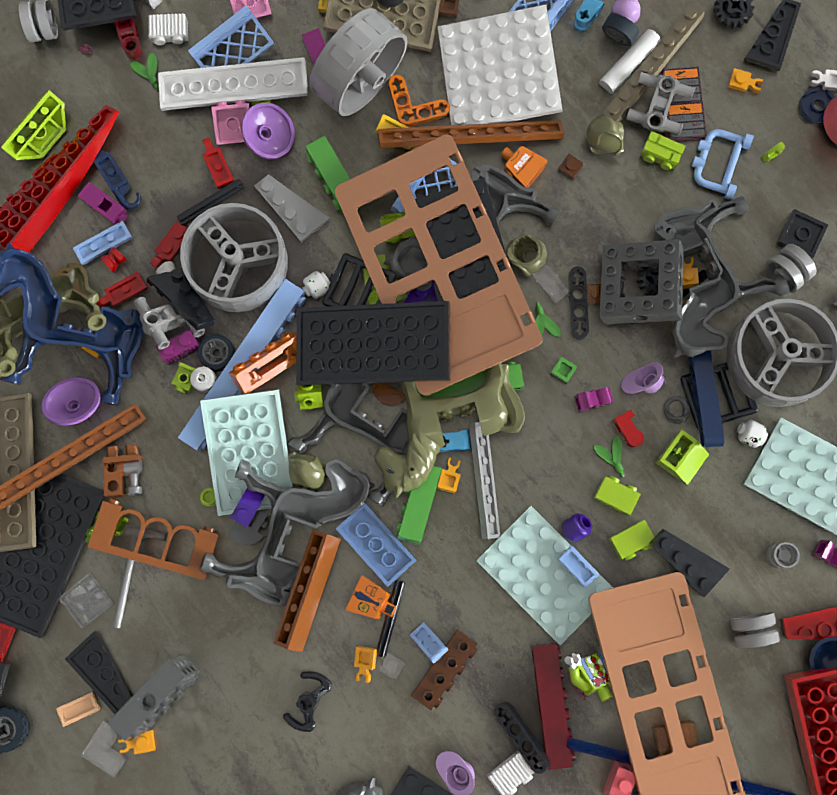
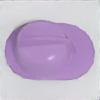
M651 362L633 370L623 378L621 388L629 394L641 391L646 393L658 391L666 382L662 375L663 366L658 362Z
M445 751L438 755L436 768L451 793L454 795L471 794L474 789L475 779L473 767L454 752Z

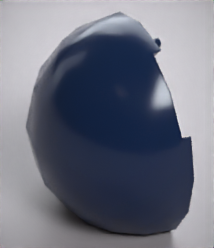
M826 637L818 641L812 648L809 657L812 670L837 667V637Z

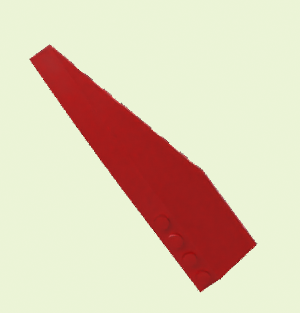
M105 105L88 121L90 125L79 129L76 132L77 137L70 143L66 141L62 145L63 150L58 154L53 153L32 173L33 177L31 179L24 180L19 185L21 188L14 195L10 193L5 198L7 201L0 206V250L6 249L7 243H11L15 249H21L26 252H30L89 170L119 114L118 110Z
M837 667L784 675L810 794L837 795Z

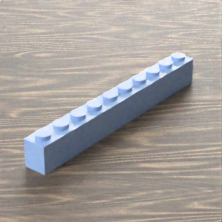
M287 279L283 281L203 400L243 394L239 392L228 372L232 371L236 364L249 360V356L253 353L264 350L267 344L275 342L277 338L280 339L285 332L284 327L286 324L293 321L296 309L302 307L306 301L304 290ZM201 404L178 436L180 440L199 452L207 448Z

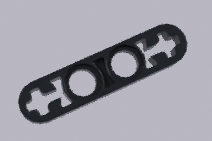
M576 266L568 274L570 325L573 338L583 340L589 333L586 271L582 267ZM576 271L579 275H582L579 278V284L583 285H575L576 277L572 275H574ZM580 289L583 292V297L580 299L575 298L573 291ZM582 308L584 316H575L574 309ZM585 320V322L581 323V329L585 330V332L579 335L578 332H575L578 329V322Z
M507 702L497 705L494 710L496 719L529 767L537 774L547 771L550 768L549 757L514 707ZM506 708L508 712L503 716L501 713ZM510 718H514L513 721H511V722H509V723L506 722V721L510 720ZM513 724L520 726L521 731L519 735L513 733ZM525 741L532 743L533 749L531 752L524 749ZM537 751L538 754L535 755V757L531 758L530 756L536 753ZM542 760L544 763L538 767V761Z

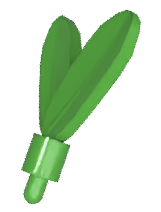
M152 52L148 56L147 68L138 62L130 63L135 73L149 80L156 89L159 88V82L156 78L158 59L155 53Z
M536 302L537 318L535 322L541 335L543 336L545 327L553 336L560 337V328L544 314L543 307H540L539 302Z
M617 435L612 440V453L601 445H594L595 453L608 464L614 466L616 472L621 477H624V469L620 463L622 459L621 438Z

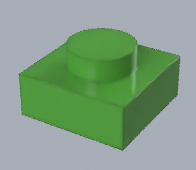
M561 357L550 374L567 384L578 366Z

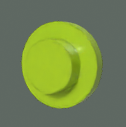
M206 488L200 494V501L206 507L216 505L214 488Z

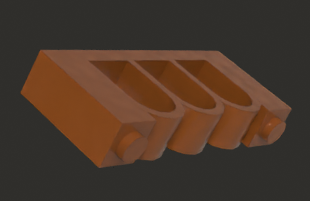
M108 498L107 502H102L88 548L205 580L207 573L199 571L204 554L206 552L213 554L219 535L215 533L216 529L204 526V529L199 528L198 533L189 525H179L172 529L170 523L161 517H154L145 521L144 516L136 510L127 509L122 511L123 506L119 505L120 501ZM128 513L136 515L141 521V530L134 551L111 545L120 518ZM154 521L164 523L168 529V538L161 558L138 552L147 525ZM181 529H187L195 536V544L188 566L165 560L173 534Z

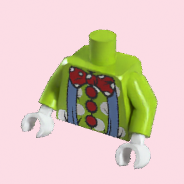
M602 652L583 659L575 653H572V657L567 656L565 658V663L570 665L568 669L573 685L586 695L597 692L602 702L613 697L609 690L610 682Z

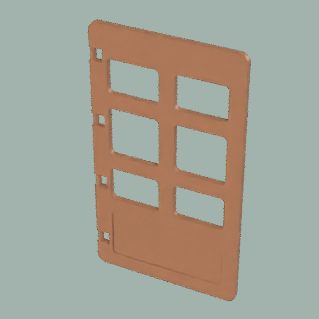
M443 135L336 187V197L381 304L396 303V297L430 281L436 282L443 300L450 302V381L415 382L419 393L425 396L430 395L531 350L542 343L543 338L451 135ZM456 155L459 163L453 166L450 157ZM443 167H449L458 186V191L423 208H419L409 187L410 183ZM392 191H396L405 210V216L374 231L366 232L357 211L358 208ZM465 205L480 235L481 242L448 258L441 259L426 223L459 206ZM479 207L482 216L478 218L475 217L473 209ZM413 230L428 265L426 268L390 284L387 282L374 247L401 233ZM488 256L499 281L463 299H459L449 279V273ZM503 260L506 270L500 272L496 263ZM527 314L531 324L524 326L520 317Z

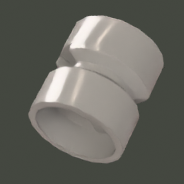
M789 542L772 544L766 552L768 563L775 568H791L798 563L800 558L798 548Z

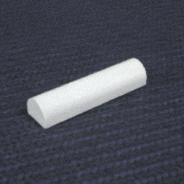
M647 29L602 77L598 84L613 95L661 41L659 35L655 31Z

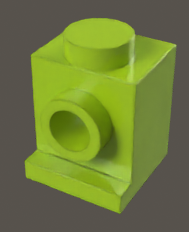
M182 362L179 363V368L171 383L175 386L174 390L183 394L186 391L192 393L194 387L191 384L190 377L195 368ZM184 375H186V376H187V380L184 381V382H182V381H181L182 377H183Z

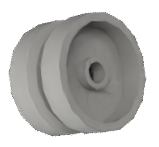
M31 0L20 1L19 17L27 40L30 43L40 42L42 36L45 40L57 39L58 28L51 2L49 0H36L34 4Z
M787 244L779 251V254H775L766 262L768 273L772 279L783 276L791 293L801 288L804 282L809 281L817 272L811 257L794 244Z
M774 612L758 613L730 619L733 631H745L734 637L736 648H757L780 642L778 630L765 629L776 624Z

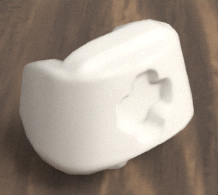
M167 261L157 268L156 274L176 270L173 262Z

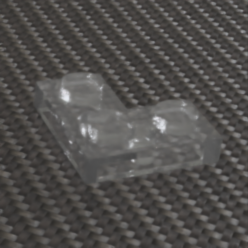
M104 720L81 756L112 777H116L127 758L111 748L119 735L107 724L108 721Z

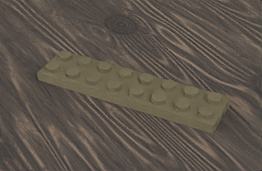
M29 393L0 397V485L34 465L32 395ZM35 489L0 510V552L36 547Z

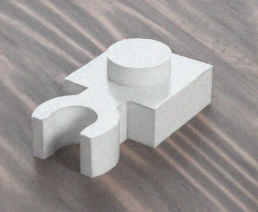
M826 69L823 74L815 70L810 74L811 77L817 78V80L810 82V86L816 87L821 84L823 85L822 90L837 91V70Z

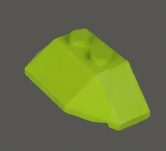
M48 90L9 133L1 148L15 160L43 158L66 131L64 102Z

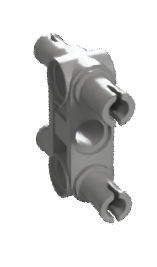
M641 72L638 84L653 87L652 100L646 113L629 108L626 120L641 123V126L650 131H667L680 135L683 124L667 120L670 104L675 94L692 99L695 87L679 83L680 81L670 75L653 76ZM668 81L671 84V88L668 90L663 89L662 82ZM650 118H658L659 125L652 126Z
M139 297L134 301V305L140 313V321L143 325L144 333L154 338L159 349H165L170 345L164 332L184 325H189L194 337H200L205 333V329L196 330L181 316V312L170 304L150 309L144 297Z

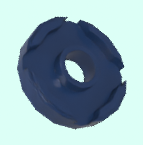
M820 87L809 89L799 101L801 116L811 124H823L825 109L835 96L827 89L822 90ZM814 102L821 103L822 109H816Z

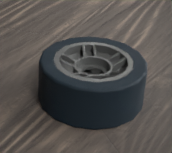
M611 13L602 26V30L610 39L624 46L632 45L639 34V29L631 20L616 13Z
M212 334L205 337L198 347L200 362L214 372L223 371L235 354L232 342L220 334ZM214 350L220 351V354L214 356Z

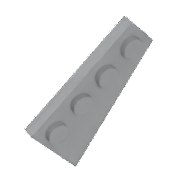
M269 174L254 185L255 189L301 243L330 221L328 216Z

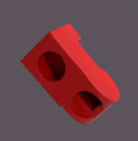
M632 409L613 419L612 422L627 446L635 448L643 443L644 435L641 431L637 430L631 420L635 416Z

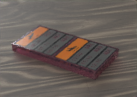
M699 67L662 69L661 75H670L680 81L679 83L695 87L692 99L677 94L673 95L667 120L681 123L683 128L680 135L668 132V138L673 141L705 139L707 134ZM668 81L662 82L663 89L668 90L671 88V84Z

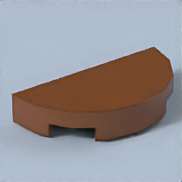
M386 383L372 384L376 399L383 405L397 406L406 400L404 393Z

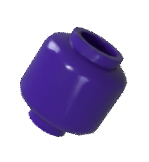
M579 513L567 518L562 525L565 538L572 542H578L589 536L592 527L590 519L586 515Z

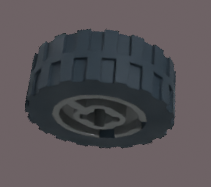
M12 706L0 708V754L17 749L28 737L29 721L26 719L27 716L20 709Z

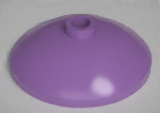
M271 103L256 104L245 113L242 119L241 132L248 148L259 157L276 159L285 155L291 149L295 138L294 126L288 114L279 106Z
M85 378L63 380L55 384L45 394L42 401V411L45 417L56 425L68 426L80 423L89 418L98 408L101 398L99 389L95 383Z

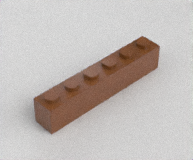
M312 529L273 644L287 650L303 651L341 540L340 538Z

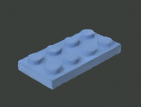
M365 502L361 508L357 509L335 528L387 587L417 561Z

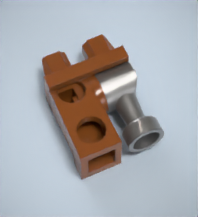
M126 445V455L120 456L118 446L107 447V457H103L104 497H126V491L127 495L142 494V487L138 486V477L143 470V457L139 455L137 445ZM129 476L130 487L125 489L124 477Z

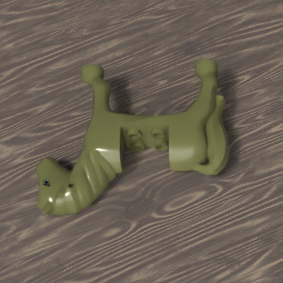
M67 263L66 266L63 265L54 274L49 275L53 282V288L57 290V295L62 296L58 315L69 310H75L87 315L86 324L91 330L98 331L105 326L106 318L101 313L99 306L95 304L99 301L98 294L89 287L88 275L82 265ZM22 294L12 296L5 302L3 298L0 299V377H7L13 374L16 369L14 360L18 355L16 349L12 346V340L23 333L22 315L24 300Z
M499 363L490 367L487 378L481 387L468 394L459 396L424 398L418 393L415 382H400L408 406L407 431L409 441L407 453L403 455L394 452L388 447H380L374 455L375 462L383 473L384 486L387 491L393 492L394 497L397 498L402 492L419 488L428 479L429 473L432 471L436 461V455L440 452V447L445 446L439 423L441 419L442 422L453 420V416L461 415V417H467L472 415V411L476 409L483 436L494 434L498 431L516 433L521 430L525 420V413L520 397L510 383V368L508 364Z

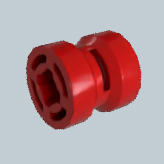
M114 246L110 249V253L100 258L113 273L118 269V265L127 261Z

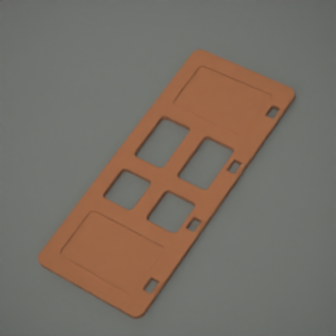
M675 572L591 594L588 602L639 795H745L728 730L723 719V712L710 666L708 665L695 611L690 600L685 576L680 572ZM683 594L687 604L684 607L681 606L679 595ZM687 650L695 680L671 687L663 657ZM701 655L704 667L698 668L696 656ZM647 661L655 690L649 694L630 698L622 668L634 663ZM700 696L712 739L710 742L688 748L684 740L675 704L681 700ZM659 707L670 742L671 752L646 759L634 716L638 712ZM718 717L721 729L715 730L713 719ZM732 781H736L738 788L736 793L732 791L730 784Z

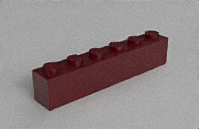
M555 643L532 645L531 650L544 752L550 759V768L548 770L573 767L572 761H575L574 749H570L569 743L572 740L571 728H567V720H570L568 708H565L564 700H567L566 688H562L561 682L564 679L563 667H559V659H562L561 649Z

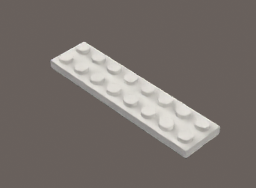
M304 57L158 73L160 108L162 111L213 106L218 102L232 104L237 100L252 102L308 96L306 60Z

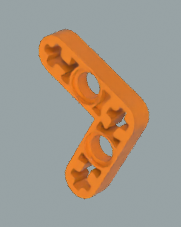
M393 75L389 79V90L398 122L407 127L444 119L449 115L450 104L446 100H436L412 106L404 78L401 75ZM395 81H398L400 84V92L398 93L396 85H394ZM400 97H404L407 100L404 105H399L396 101ZM439 106L445 108V112H441ZM432 107L434 108L435 115H432ZM423 109L429 112L426 118L419 115V112ZM413 112H416V120H414ZM404 115L410 117L409 121H405V119H403Z

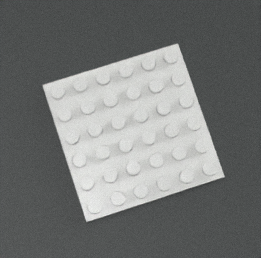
M546 5L438 26L447 97L450 104L451 125L507 123L563 112Z

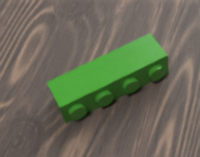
M323 136L305 146L307 151L305 156L310 164L313 163L316 167L314 172L317 178H322L324 181L323 188L327 195H332L334 199L332 203L335 209H340L341 213L344 214L336 197L335 189L339 184L350 180L327 138Z
M433 466L428 479L419 488L412 489L406 493V496H409L407 504H403L401 514L404 515L403 521H398L395 532L399 534L398 540L421 545L442 470L441 467Z

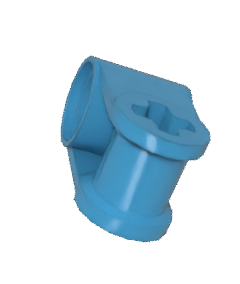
M583 0L576 12L574 20L575 29L586 31L600 14L605 3L601 0Z
M469 430L442 433L444 442H447L444 447H440V452L471 450Z

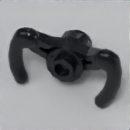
M306 671L301 672L300 677L302 679L317 680L321 683V686L312 692L302 693L296 702V706L304 715L305 723L297 722L289 713H285L283 719L296 730L311 732L316 727L313 714L320 697L331 690L332 683L320 673Z

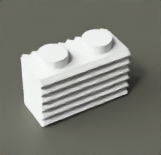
M184 13L148 15L149 38L152 43L164 45L165 42L182 44L183 41H189L188 20Z
M517 750L488 773L487 776L500 795H513L517 791L516 787L519 784H526L533 778L532 774L534 772Z

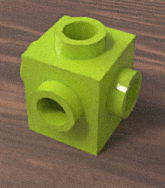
M297 385L298 391H294L295 402H299L300 410L323 407L321 385Z

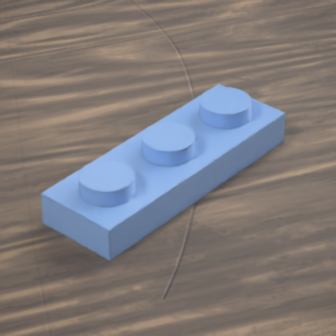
M121 221L120 224L117 223L73 247V250L84 266L109 252L113 246L116 248L133 239L125 223Z

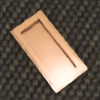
M94 691L56 708L63 727L102 710Z

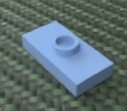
M572 545L557 558L584 588L599 575Z
M424 622L409 635L433 663L449 650Z

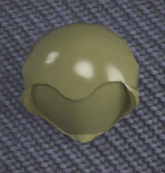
M600 115L591 121L586 131V139L592 153L619 155L624 151V129L620 121H615L605 115Z
M521 235L511 240L506 250L509 263L517 266L527 276L540 271L546 264L548 256L543 242L531 235Z
M296 451L288 455L289 476L293 484L295 483L299 487L306 489H317L323 485L327 477L325 472L326 465L318 456L297 454Z

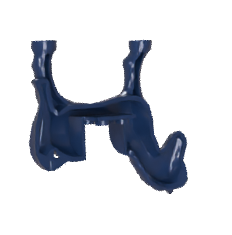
M7 243V248L0 250V295H3L12 288L21 287L24 300L22 315L23 342L15 363V371L7 377H1L0 381L20 385L22 375L32 369L33 355L35 350L41 345L56 344L86 347L97 352L103 358L108 370V387L101 394L100 402L118 405L119 394L123 387L122 379L132 376L131 361L140 346L144 332L140 321V313L134 309L116 311L101 306L100 311L106 318V324L98 331L86 328L74 330L73 325L65 323L56 326L62 296L57 295V290L53 288V282L48 271L44 268V264L33 253L15 249L11 243Z

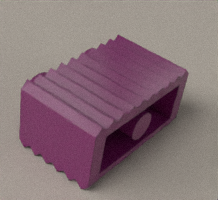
M188 329L169 339L170 345L167 348L159 349L156 346V349L163 362L170 366L171 363L174 364V361L177 362L181 358L184 359V357L191 355V353L197 352L200 343L194 337L191 329Z

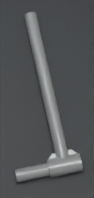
M127 525L125 535L131 539L129 550L134 551L141 530L139 526ZM146 528L142 540L147 537L165 541L166 533ZM131 559L126 560L113 627L120 628L134 566V560Z

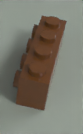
M457 629L446 644L449 650L432 664L411 696L429 710H432L433 707L437 709L443 700L441 695L445 690L449 692L455 683L453 681L455 675H460L465 669L466 665L464 662L468 657L472 659L477 652V643Z

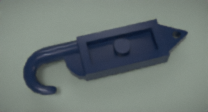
M100 149V153L97 154L93 162L119 204L128 210L137 208L141 203L140 193H136L137 200L134 203L126 201L123 195L128 192L130 184L111 153Z

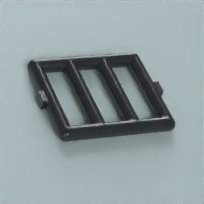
M347 253L342 255L335 273H331L329 278L331 282L323 298V305L327 307L347 306L362 269H367L362 259ZM347 262H350L356 266L340 303H337L331 299ZM382 268L387 282L393 283L396 279V273ZM369 277L357 305H366L374 287L371 277ZM378 299L376 304H381L380 299Z
M727 362L713 366L714 374L718 373L731 413L721 416L722 423L757 413L756 401L747 395L745 396L749 407L738 410L725 372L729 370ZM691 374L681 376L680 381L687 398L686 403L690 406L696 428L699 430L694 395L689 383L691 381Z

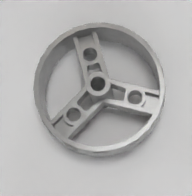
M369 8L357 13L339 28L323 48L310 75L309 84L311 89L340 115L349 116L368 104L392 77L405 54L408 43L407 37L396 25L376 9Z
M238 203L217 205L200 214L189 225L183 236L180 249L183 272L194 291L215 308L228 312H245L256 309L270 301L285 280L288 270V254L284 240L272 220L257 208ZM236 220L251 221L268 229L276 239L238 245L220 224ZM221 235L219 239L214 240L215 236ZM203 237L222 258L208 293L197 285L193 274L194 253ZM262 251H267L265 255H259ZM254 253V257L246 259L244 254ZM277 263L273 274L262 287L243 297L232 298L240 276L247 273L249 268ZM228 267H229V268L231 269V271H232V274H231V275H227V274H226V271H227V268H228ZM223 282H228L227 286L221 287Z
M777 299L762 304L747 314L737 324L729 338L727 346L729 373L735 384L745 395L763 405L784 407L805 402L821 393L837 374V330L831 320L821 310L804 301ZM775 312L788 313L800 318L816 333L821 344L800 343L797 339L789 338ZM749 321L767 350L765 362L754 379L749 375L741 353V341ZM766 325H769L772 330L768 331ZM773 335L777 338V340L780 343L777 346L775 345L774 340L772 338ZM810 351L814 354L815 358L810 356ZM789 365L823 367L816 385L806 395L785 397L772 393ZM765 374L770 375L771 381L766 379Z

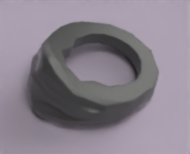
M681 396L669 398L665 403L666 416L676 424L683 423L690 414V406L687 405L686 399ZM674 401H679L684 406L683 415L680 417H675L669 410V405Z

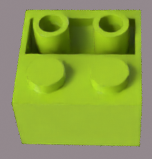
M681 429L676 432L655 463L687 486L709 456V453L701 446L698 440Z

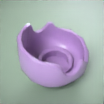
M616 0L614 2L612 13L620 14L633 23L637 22L640 17L641 8L638 0Z

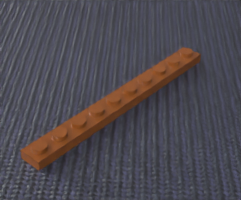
M561 120L389 128L378 129L377 135L380 148L422 146L443 135H451L456 144L563 139L565 133Z
M135 403L0 485V510L147 421L137 404Z

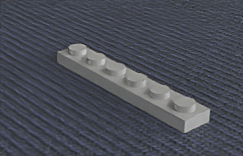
M479 422L469 423L482 539L499 538L501 534L489 435H482Z

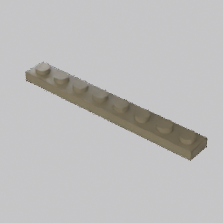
M688 5L658 45L604 110L602 115L610 117L615 121H622L629 108L634 106L649 87L638 84L641 72L657 76L704 18V11Z

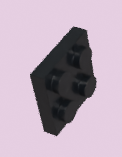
M793 209L777 244L783 247L787 244L797 245L812 259L816 254L828 224Z

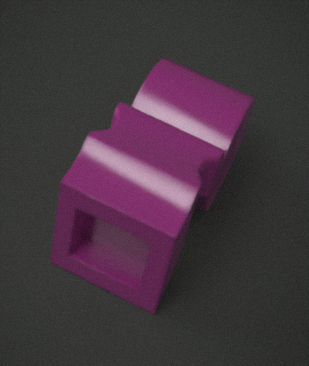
M610 387L594 389L590 392L585 391L574 396L578 413L584 412L592 406L598 408L614 402Z
M820 540L813 556L837 569V548H834L835 545L831 541Z

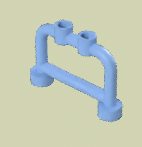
M722 129L710 131L705 140H700L697 148L698 151H701L699 157L695 156L691 166L695 168L694 179L696 183L702 187L725 194L724 198L732 200L737 186L730 184L741 148L749 150L754 135L746 133L744 137ZM714 137H722L735 142L721 185L705 180L701 176Z

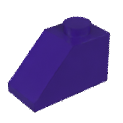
M247 488L230 519L248 527L265 495L251 492Z

